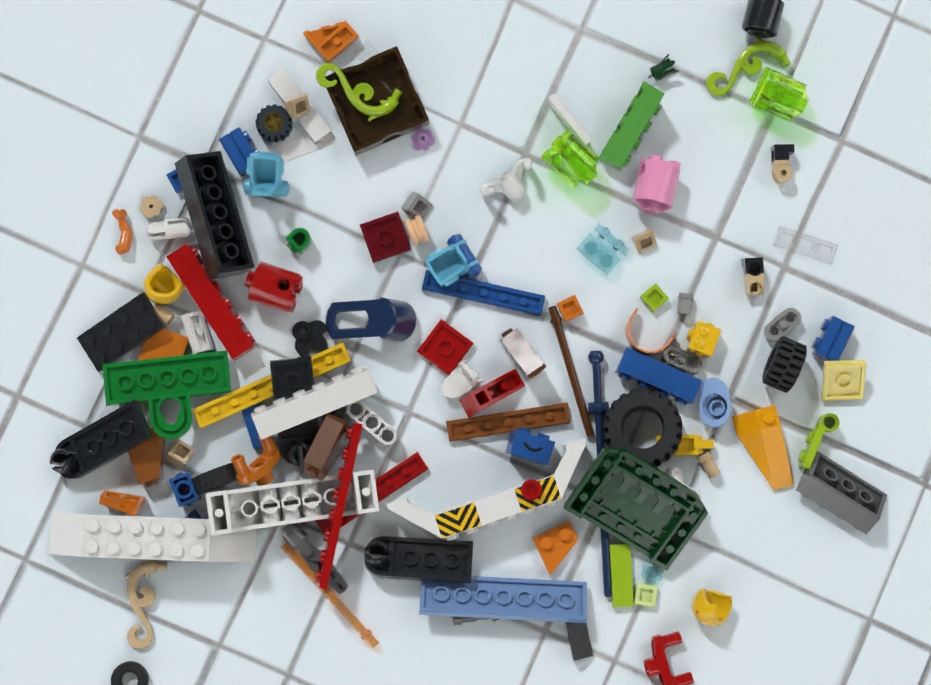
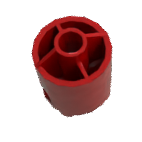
M261 261L255 272L249 271L244 286L250 288L248 300L286 313H293L297 303L295 301L296 293L300 294L302 291L303 276Z

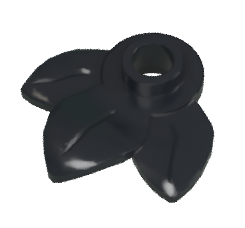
M314 320L310 323L306 321L297 322L292 328V334L296 339L294 346L297 353L301 357H306L310 355L311 350L318 352L327 350V341L322 334L327 331L328 326L319 320ZM305 328L306 334L300 335L299 329Z

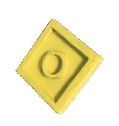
M824 361L822 400L863 399L866 361Z

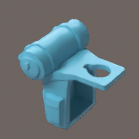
M270 152L250 153V157L247 158L246 168L250 179H245L243 183L245 195L287 197L290 186L288 181H283L281 177L284 174V159L281 158V154Z

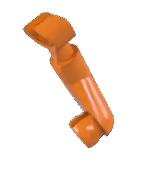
M115 209L112 211V215L118 220V226L121 231L119 244L116 245L115 250L119 255L130 251L133 232L128 221L125 220L127 216L126 210Z

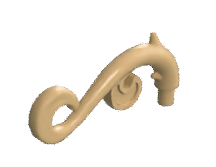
M147 560L124 575V578H129L127 594L130 605L147 631L146 638L139 640L136 637V632L138 629H141V626L136 625L129 630L127 640L135 649L146 648L153 640L152 627L141 607H148L153 604L156 595L151 587L145 586L139 590V593L144 595L140 599L137 595L138 582L145 574L148 577L151 572L167 570V562Z

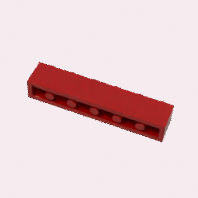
M185 244L166 256L231 358L236 361L255 348L253 345L255 342L254 337L249 331L246 333L242 328L244 325L243 320L238 314L234 315L231 311L233 305L227 297L223 298L220 294L222 288L216 280H208L204 264H201L198 260L200 254L194 246L190 247L188 244Z

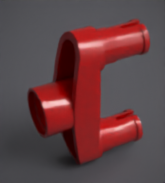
M679 631L663 636L660 634L652 636L651 649L653 657L643 660L647 676L649 678L658 676L662 685L694 684L691 672L677 676L671 675L664 651L667 647L682 643Z

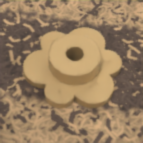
M152 195L150 198L147 196L143 197L141 200L140 211L144 212L146 218L150 219L154 215H160L163 202L157 200L155 195Z

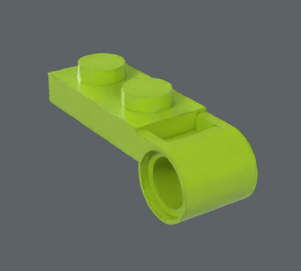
M827 413L818 418L814 429L809 431L805 438L807 445L805 450H801L797 461L800 462L798 467L805 470L810 469L824 432H832L839 427L840 421L837 415ZM826 417H829L833 422L830 429L824 425Z

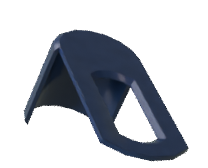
M382 297L375 300L333 302L327 311V332L331 339L380 337L381 339L404 341L412 335L415 329L416 315L409 303ZM366 311L368 314L366 327L338 329L335 320L339 312Z

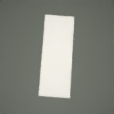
M306 132L274 146L277 154H281V158L284 159V162L333 144L336 141L331 132L315 143Z

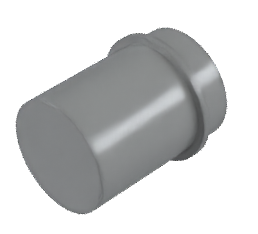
M679 293V297H677V314L691 315L692 301L694 300L693 294Z

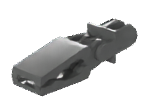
M293 523L284 526L281 533L283 539L293 551L297 548L300 550L301 556L316 574L317 570H321L319 565L321 550L307 541L310 536L299 525ZM332 564L331 571L334 573L336 581L329 578L328 585L341 594L349 585L335 565Z

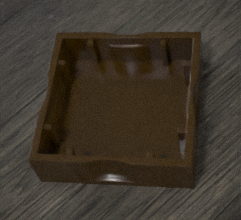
M397 46L374 55L361 64L349 66L341 70L352 90L359 83L371 85L374 95L370 100L364 101V94L359 95V99L367 105L379 106L381 105L380 101L391 97L395 89L401 91L402 94L398 100V105L387 115L368 121L370 116L358 111L348 100L336 72L325 76L328 81L337 80L335 86L326 89L355 156L430 124Z

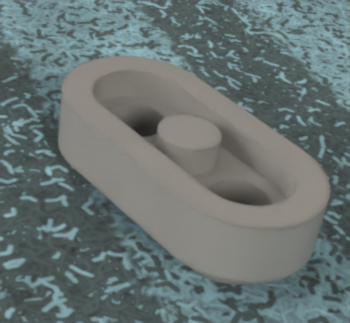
M787 308L765 326V337L769 341L776 342L782 336H786L800 324V312L795 308ZM787 315L792 316V322L786 320ZM772 328L777 330L776 335L771 334Z

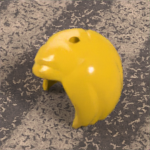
M163 264L156 265L147 274L143 284L146 296L157 304L172 303L181 295L185 287L176 274Z
M702 588L696 592L692 599V612L701 623L708 626H720L730 615L733 604L732 596Z

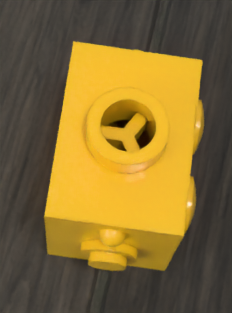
M697 321L694 328H690L686 339L689 342L686 349L690 352H695L699 357H711L722 329L714 327L712 323Z

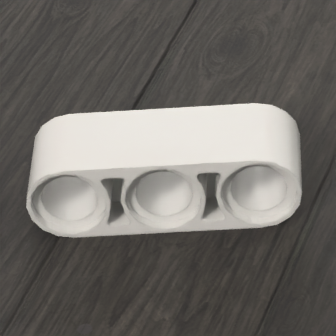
M356 401L347 406L348 415L357 423L363 424L362 427L382 444L390 446L396 442V431L363 402ZM355 404L362 406V412L359 415L351 413V407ZM371 417L378 420L377 427L373 429L368 428L366 424L367 420ZM387 430L392 431L394 434L390 442H385L382 439L383 432Z

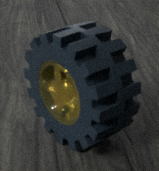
M273 104V106L267 105L266 108H262L255 120L258 133L264 140H268L271 143L284 141L286 137H289L293 129V122L289 113L283 106H277L276 104Z

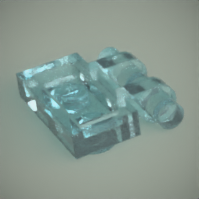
M598 223L594 230L599 233V236L596 238L589 233L577 247V250L608 275L621 260L615 253L619 250L625 255L630 249L624 245L625 242L610 233L611 230L607 227L604 228ZM603 239H606L613 245L611 250L601 243Z

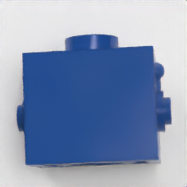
M180 472L174 478L169 479L179 507H191L195 502L202 500L201 495L197 494L192 478L194 477L192 472Z

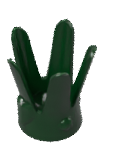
M667 54L657 65L650 67L652 75L648 76V78L653 76L658 82L668 75L679 72V70L674 68L667 70L675 64L674 60L670 61L668 58L669 54Z

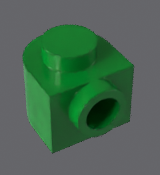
M296 228L286 237V240L289 242L287 247L294 254L297 251L302 254L311 244V236L304 228Z

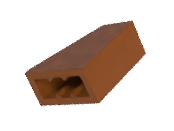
M150 428L153 435L152 439L128 451L139 485L145 484L146 487L158 484L157 480L161 479L163 475L166 439L158 436L152 428Z

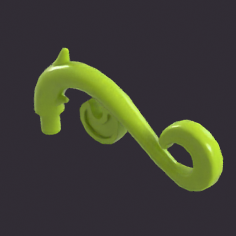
M755 37L757 43L748 46L737 58L727 85L722 89H718L715 81L717 79L726 80L727 76L721 72H713L707 77L706 88L712 95L723 96L734 85L741 68L748 75L759 73L762 69V61L759 58L753 57V64L747 62L748 58L757 52H768L769 57L774 56L777 60L781 61L784 67L788 66L791 61L786 56L787 52L780 45Z
M332 63L322 64L316 71L317 83L324 88H330L337 84L336 79L328 81L325 78L328 70L336 72L348 100L358 111L370 116L368 121L392 112L398 105V100L402 94L401 91L395 89L391 97L380 101L381 105L370 106L363 103L359 99V95L364 94V101L370 100L374 95L371 85L359 83L352 90L343 72Z

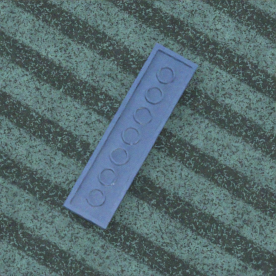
M471 576V583L421 581L419 615L586 623L587 582Z

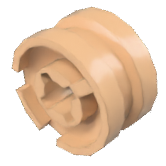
M420 215L415 216V219L404 220L414 247L419 246L421 242H429V237Z

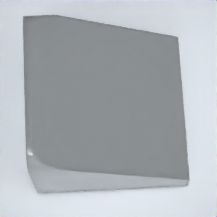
M412 192L403 204L402 209L414 217L420 215L423 220L433 204L419 193Z

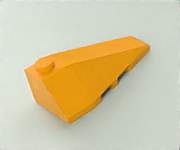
M772 405L731 416L738 439L743 443L771 488L777 490L792 486L793 480L776 406Z

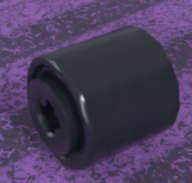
M748 0L742 30L758 38L777 36L784 2L781 0Z

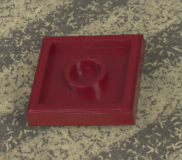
M398 212L360 224L373 264L411 251Z

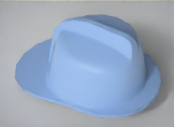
M708 378L701 383L698 390L700 417L706 425L719 427L726 423L730 417L732 410L730 394L724 381L719 378Z

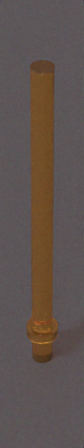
M285 543L281 549L317 587L318 583H314L316 574ZM327 587V590L318 588L360 633L362 640L365 639L372 648L379 643L371 634L372 631L364 627L329 587Z

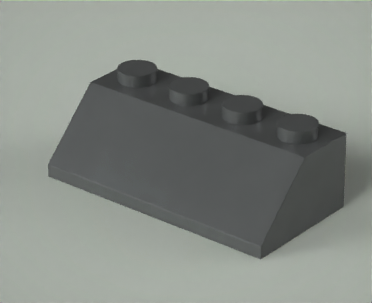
M818 451L810 469L805 470L796 489L803 496L811 499L822 508L827 509L865 534L880 520L887 494Z

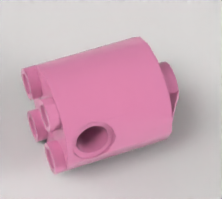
M651 155V158H642L633 193V202L639 204L644 212L650 214H659L672 209L681 163L677 161H663V157L658 155Z

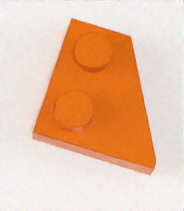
M346 21L336 23L333 26H323L321 29L310 32L308 30L303 33L306 39L328 63L359 39V35Z
M104 490L100 495L99 504L136 516L145 505L146 497Z
M570 521L532 538L549 574L554 572L578 541Z

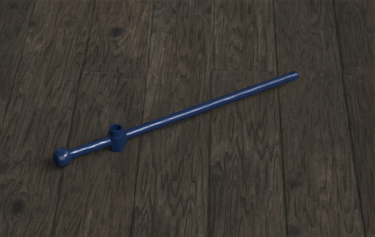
M590 351L588 360L592 364L594 402L588 403V415H595L596 450L598 456L605 447L603 414H606L607 410H609V402H602L600 363L604 360V354L602 351ZM600 528L604 596L609 598L612 594L609 533Z

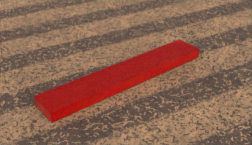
M418 452L375 480L378 503L429 469ZM361 514L343 516L341 527ZM328 518L314 520L323 534H325L326 529L330 528L331 521H328Z

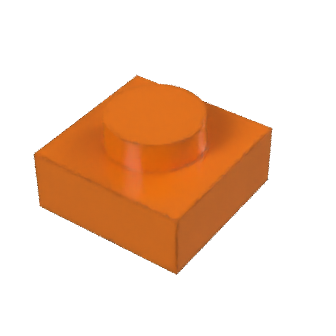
M575 295L556 304L564 322L584 314Z

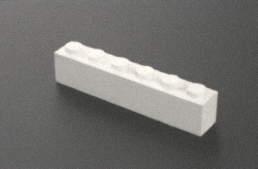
M360 366L352 369L351 374L334 376L331 378V382L326 384L319 382L314 384L311 390L306 392L304 389L293 393L291 398L285 399V397L273 401L274 404L266 407L262 405L255 408L251 416L260 439L262 440L376 394L377 390L367 367L363 368Z

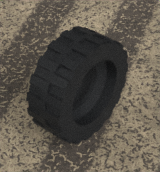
M229 463L192 478L197 494H202L237 480V473L233 463Z

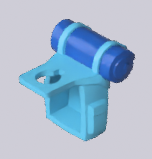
M461 234L452 235L448 239V246L445 249L439 248L435 250L425 260L432 276L441 287L452 285L459 280L460 275L466 273L468 277H475L482 270L479 260L475 258L467 245V241L463 239Z

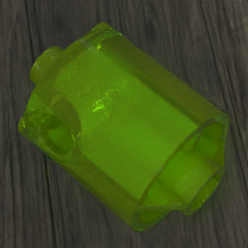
M765 67L749 100V104L790 121L792 118L803 113L809 101L805 90L807 84L769 67Z
M569 129L561 136H558L551 143L552 147L550 150L547 149L540 157L572 188H575L580 182L588 185L598 175L596 165L600 158Z

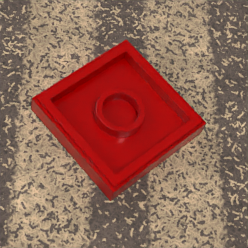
M441 319L417 352L449 376L474 343Z

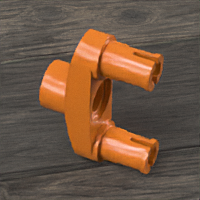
M258 435L264 451L263 454L248 466L244 455L237 454L231 458L237 473L236 478L240 485H247L256 481L258 486L269 484L274 479L271 470L280 460L281 454L272 436L261 440Z

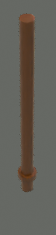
M556 305L548 308L551 316L550 323L553 324L586 436H592L594 431L561 324L563 320L562 317H559Z

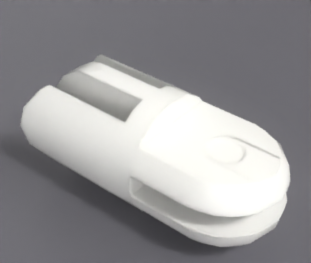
M187 217L154 222L146 227V235L151 240H170L188 237L191 222Z

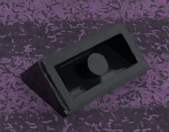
M565 622L573 661L593 656L587 623Z

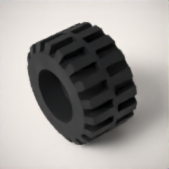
M785 336L779 338L766 362L762 383L785 393L791 390L804 365L807 346Z

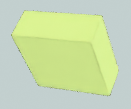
M636 583L634 604L655 607L658 586Z

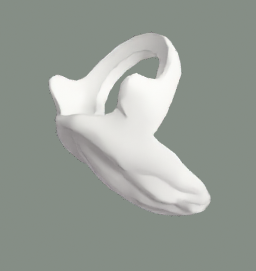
M468 359L462 360L458 364L457 369L453 370L444 380L441 389L443 396L458 398L484 381V379L478 380L477 373L473 368L468 367Z

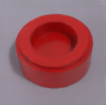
M534 479L526 480L521 486V494L527 500H536L542 493L541 484Z

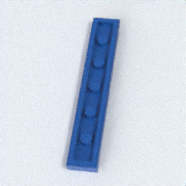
M427 269L422 285V290L537 316H541L545 299L544 295L459 277L458 281L448 287H441L432 276L430 270Z

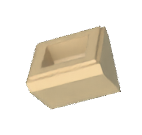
M305 93L284 104L292 119L310 112L308 94Z
M652 229L631 237L638 253L657 246Z

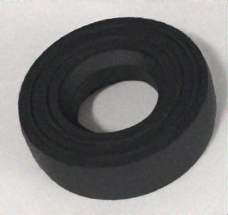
M127 661L118 665L111 675V685H123L122 677L127 672H132L137 676V685L149 684L147 670L140 663L134 661Z

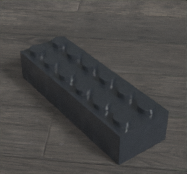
M221 151L185 155L174 164L208 280L246 273L255 266Z

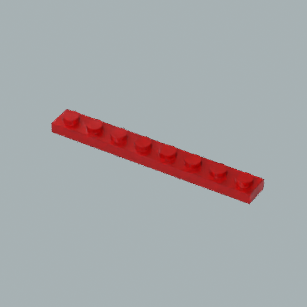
M353 423L352 427L348 426L346 439H349L348 446L344 447L341 459H344L343 468L339 467L337 479L340 480L339 487L334 489L332 500L336 501L334 509L330 508L328 521H331L330 528L325 530L323 541H326L325 550H321L319 562H322L321 570L316 571L314 583H318L317 587L327 590L363 426V424Z

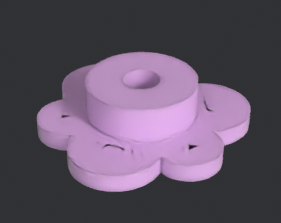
M423 128L416 130V135L412 136L413 145L416 150L423 149L427 151L429 146L435 143L430 130L425 131Z

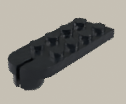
M311 356L270 360L274 401L285 397V399L291 398L293 393L304 389L306 392L313 389L314 379ZM318 417L278 433L279 450L285 461L300 467L298 446H302L304 461L319 431Z
M132 400L62 440L52 453L50 464L60 465L64 462L65 464L63 466H55L52 470L60 473L65 478L79 479L152 439L153 435L139 401Z
M379 536L372 539L364 549L365 567L371 575L377 578L471 583L473 541ZM371 556H382V557H381V558H372Z

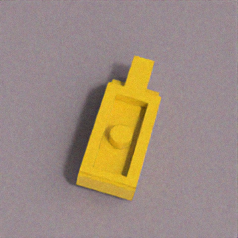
M698 434L682 435L678 450L672 456L703 454V449L714 448L713 440H703L702 435ZM662 435L656 436V443L660 440Z

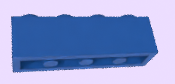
M629 348L624 350L615 371L619 373L618 377L630 381V379L638 381V386L645 389L652 387L664 397L670 395L676 398L675 402L685 406L687 403H693L702 383V380Z

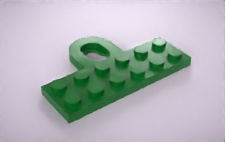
M227 351L102 364L106 406L123 405L132 400H138L139 403L148 402L152 429L158 436L167 440L179 439L190 430L192 425L190 397L232 392ZM169 399H173L180 404V412L174 424L166 423L165 417L160 412L162 403Z

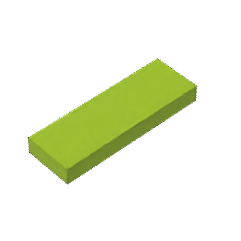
M610 544L612 607L634 606L630 546L628 544Z

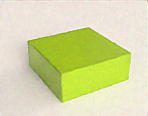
M656 283L640 296L652 312L669 299Z

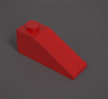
M513 369L461 398L459 402L468 418L522 389L525 387V384L517 370Z

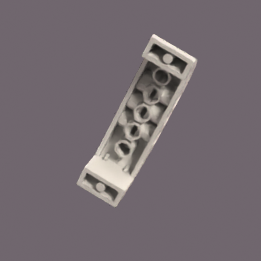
M374 469L352 472L343 516L379 511ZM337 475L326 476L323 481L312 478L205 493L211 536L327 519L330 508L334 509L336 500H332L335 488L339 487L340 480L337 479Z

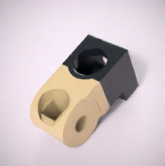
M775 144L771 147L772 178L776 183L783 184L792 177L793 172L789 166V155L795 152L794 144Z
M763 257L741 259L746 295H763L765 281Z

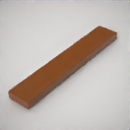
M568 403L446 421L449 442L509 433L512 429L518 430L519 427L535 429L571 423Z

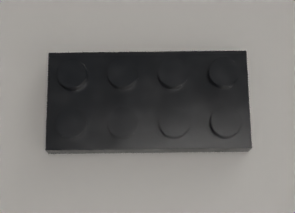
M141 293L78 336L77 340L96 370L101 372L103 371L102 364L115 363L166 328V325L146 294Z

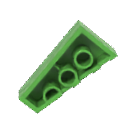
M643 81L627 112L623 115L616 130L601 152L600 160L617 170H620L622 166L627 167L632 158L629 156L631 150H637L642 141L639 138L642 132L647 133L652 125V122L649 121L652 115L657 116L661 110L662 105L659 103L665 93Z

